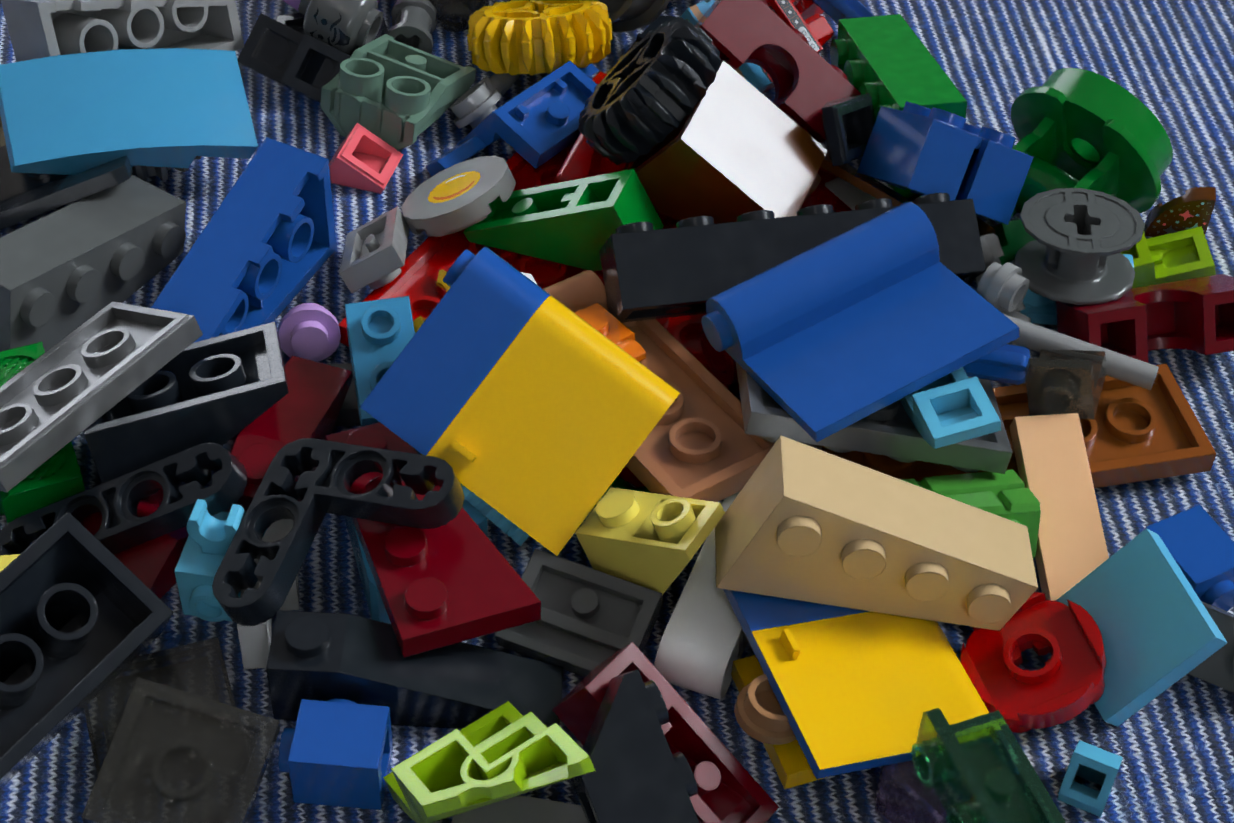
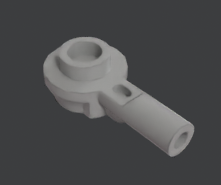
M494 73L490 78L486 76L456 99L449 108L456 116L454 123L458 129L470 125L472 129L477 127L489 114L497 109L495 104L520 78V74L512 76L509 73Z

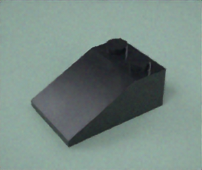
M275 321L192 343L86 428L84 436L101 482L105 483L199 444L211 442L223 446L288 394L289 389ZM161 488L150 490L142 498L155 494Z

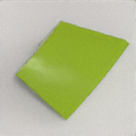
M507 701L460 731L458 729L453 730L391 768L392 772L383 778L395 802L416 823H433L593 772L595 768L590 756L557 723L547 728L532 712L523 716Z

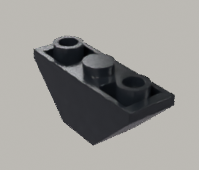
M638 669L611 678L582 749L590 756L595 771L571 778L588 823H699L689 798L698 794L694 774L681 751L672 754L661 725L669 722L666 704L653 680L643 682Z

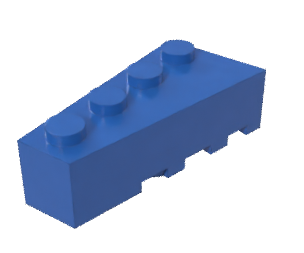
M266 137L151 308L194 315L203 333L194 342L274 322L337 249L329 159Z

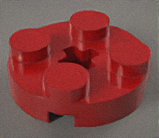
M1034 592L1000 631L973 627L974 631L967 639L966 647L964 643L962 645L960 655L962 666L991 716L998 720L1002 728L1010 732L1023 733L1032 728H1048L1065 723L1081 714L1089 705L1097 702L1104 693L1106 655L1101 632L1092 616L1083 607L1068 599L1067 606L1058 601L1046 600L1045 593ZM1033 648L1039 656L1048 653L1052 655V658L1047 660L1045 666L1041 669L1030 671L1029 669L1023 670L1018 667L1023 663L1021 652L1026 649Z

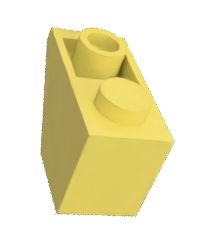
M611 487L575 534L593 569L660 592L663 596L725 514V511L720 502Z

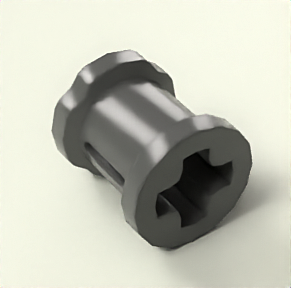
M397 0L392 7V27L387 34L395 37L394 40L431 54L434 43L431 34L437 25L436 8L429 0Z

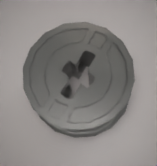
M1083 188L1052 189L1038 193L1024 203L1020 219L1025 231L1036 240L1028 242L1017 251L1013 264L1022 269L1023 277L1029 279V290L1052 301L1074 305H1093L1119 299L1132 289L1135 271L1129 259L1120 252L1129 250L1142 239L1145 223L1139 212L1131 205L1107 193Z

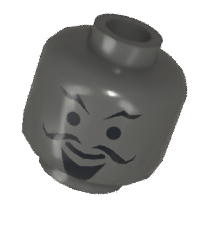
M301 0L298 8L299 13L305 15L303 28L306 34L348 55H352L356 49L375 40L383 21V12L378 10V0Z

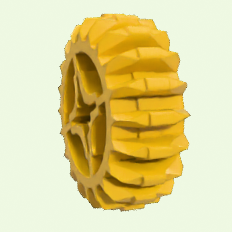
M510 0L507 2H495L492 6H483L481 9L476 10L469 16L467 43L468 51H471L472 63L486 72L491 71L495 74L509 73L512 76L518 74H529L530 76L540 73L550 74L568 61L574 63L578 68H586L589 64L598 63L611 53L610 40L613 39L612 22L608 15L607 5L598 0Z

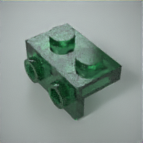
M939 708L923 712L917 740L911 749L912 762L921 783L926 788H934L946 810L947 823H1066L999 710L949 725Z

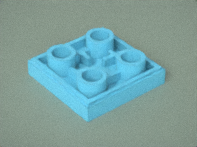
M1147 528L1056 600L1067 606V599L1080 605L1092 616L1098 625L1106 655L1105 687L1103 695L1094 704L1103 720L1117 727L1228 643L1160 536Z

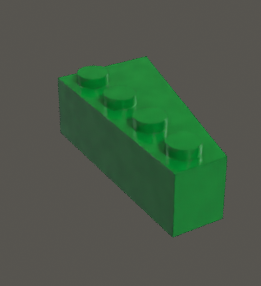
M901 14L839 19L838 39H832L830 44L831 64L845 73L849 83L861 95L869 93V96L872 97L876 119L881 106L903 111L906 101L932 109V107L939 108L966 118V99ZM887 184L894 191L907 198L916 195L910 192L911 189L906 188L904 190Z

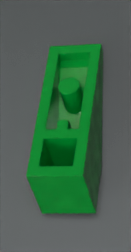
M629 169L515 190L510 198L503 203L498 196L489 203L492 212L482 221L466 228L463 233L467 240L472 243L585 270L599 271L602 270L599 250L611 234H616V228L635 222H650L653 224L654 230L662 229L664 225L635 170Z

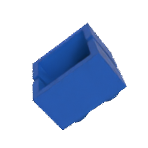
M906 101L903 111L881 106L857 173L900 189H911V193L919 196L933 193H948L950 201L973 199L977 216L1008 225L1034 157L1012 149L1016 140L1013 136L983 126L982 128L965 123L966 118L939 108L932 107V109Z

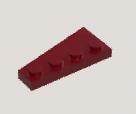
M380 422L325 436L327 441L418 454L411 445ZM379 472L363 474L352 484L350 492L353 494H364L372 491L381 482L383 474ZM435 486L433 491H439L441 489L440 486ZM415 494L416 497L418 498V500H423V498H424V496H425V495ZM463 507L453 520L435 529H420L351 517L404 658L541 620V601Z

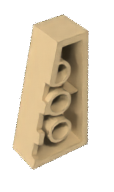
M781 435L715 526L716 588L1000 631L1038 588L1027 526Z

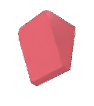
M356 123L340 144L329 163L331 183L381 194L404 154L359 123Z

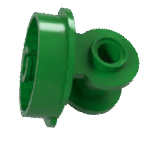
M1062 68L1054 71L1042 86L1028 88L1016 98L1011 107V120L1020 141L1013 145L1012 149L1034 158L1011 218L1017 212L1021 214L1024 203L1038 193L1056 188H1083L1104 192L1124 200L1139 213L1150 209L1159 198L1161 192L1160 177L1169 167L1173 158L1172 145L1165 129L1156 116L1125 88L1102 75L1088 70Z

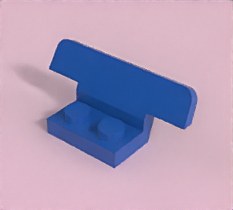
M568 61L494 110L456 146L425 166L432 177L446 168L467 160L499 138L508 143L535 169L577 140L580 135L578 131L580 112L584 109L585 101L594 93V87L597 85L589 77L599 70L592 64H589L586 68H578L574 63Z

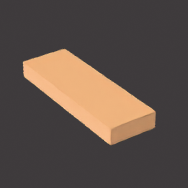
M1079 413L1014 417L1009 426L1019 477L1024 482L1025 488H1029L1040 502L1041 514L1035 560L1041 591L1045 593L1046 600L1050 601L1059 599L1109 559Z

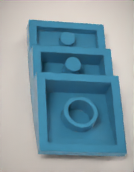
M187 48L119 49L56 55L0 65V117L11 172L76 175L126 155L131 168L133 165L189 168L196 156L250 159L258 148L235 51Z

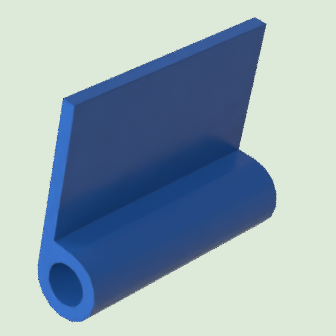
M905 202L709 298L706 302L707 314L701 319L704 333L712 347L718 352L725 350L816 442L1020 337L1019 327L940 262L939 245L933 225L924 211L912 202Z

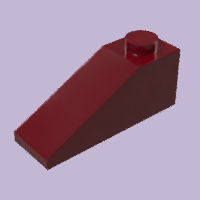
M293 355L284 366L289 393L240 431L231 450V454L244 465L247 472V486L242 497L236 502V505H241L245 512H247L272 459L285 445L303 438L326 440L325 436L332 433L353 380V371ZM313 467L311 471L314 472L317 467ZM300 475L296 476V482L298 481ZM231 507L223 512H230Z
M633 642L597 665L552 709L584 746L611 678L638 669L643 682L653 680L664 699L669 722L661 725L672 754L681 751L694 774L698 794L689 798L699 823H766L779 808Z

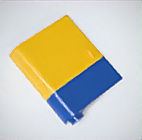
M488 247L482 248L476 255L466 249L453 263L443 279V282L450 286V289L367 396L360 408L422 455L445 460L452 467L459 483L558 556L680 392Z
M723 589L784 714L788 718V723L816 779L932 756L946 781L952 783L966 782L991 771L1007 754V742L937 621Z

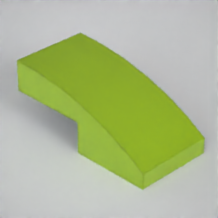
M1202 226L1146 239L1143 231L1142 239L1129 250L1120 252L1121 254L1133 255L1135 278L1132 288L1216 275L1215 264Z

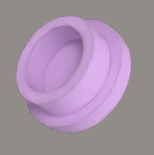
M299 304L286 313L280 321L278 327L280 346L289 357L293 355L316 362L322 361L331 356L339 346L341 334L338 320L330 311L319 304Z

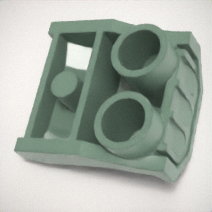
M384 34L356 49L349 59L340 63V72L322 87L320 107L341 136L346 138L355 124L359 123L395 149L400 150L414 144L418 135L436 122L450 105L472 86L475 81L476 68L468 65L463 67L394 40L395 37Z

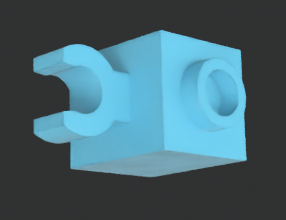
M196 500L186 526L189 536L174 571L184 615L197 616L210 622H221L224 620L233 622L214 597L212 584L215 574L246 514L241 505L232 504L230 512H220L211 516L207 510L206 500Z

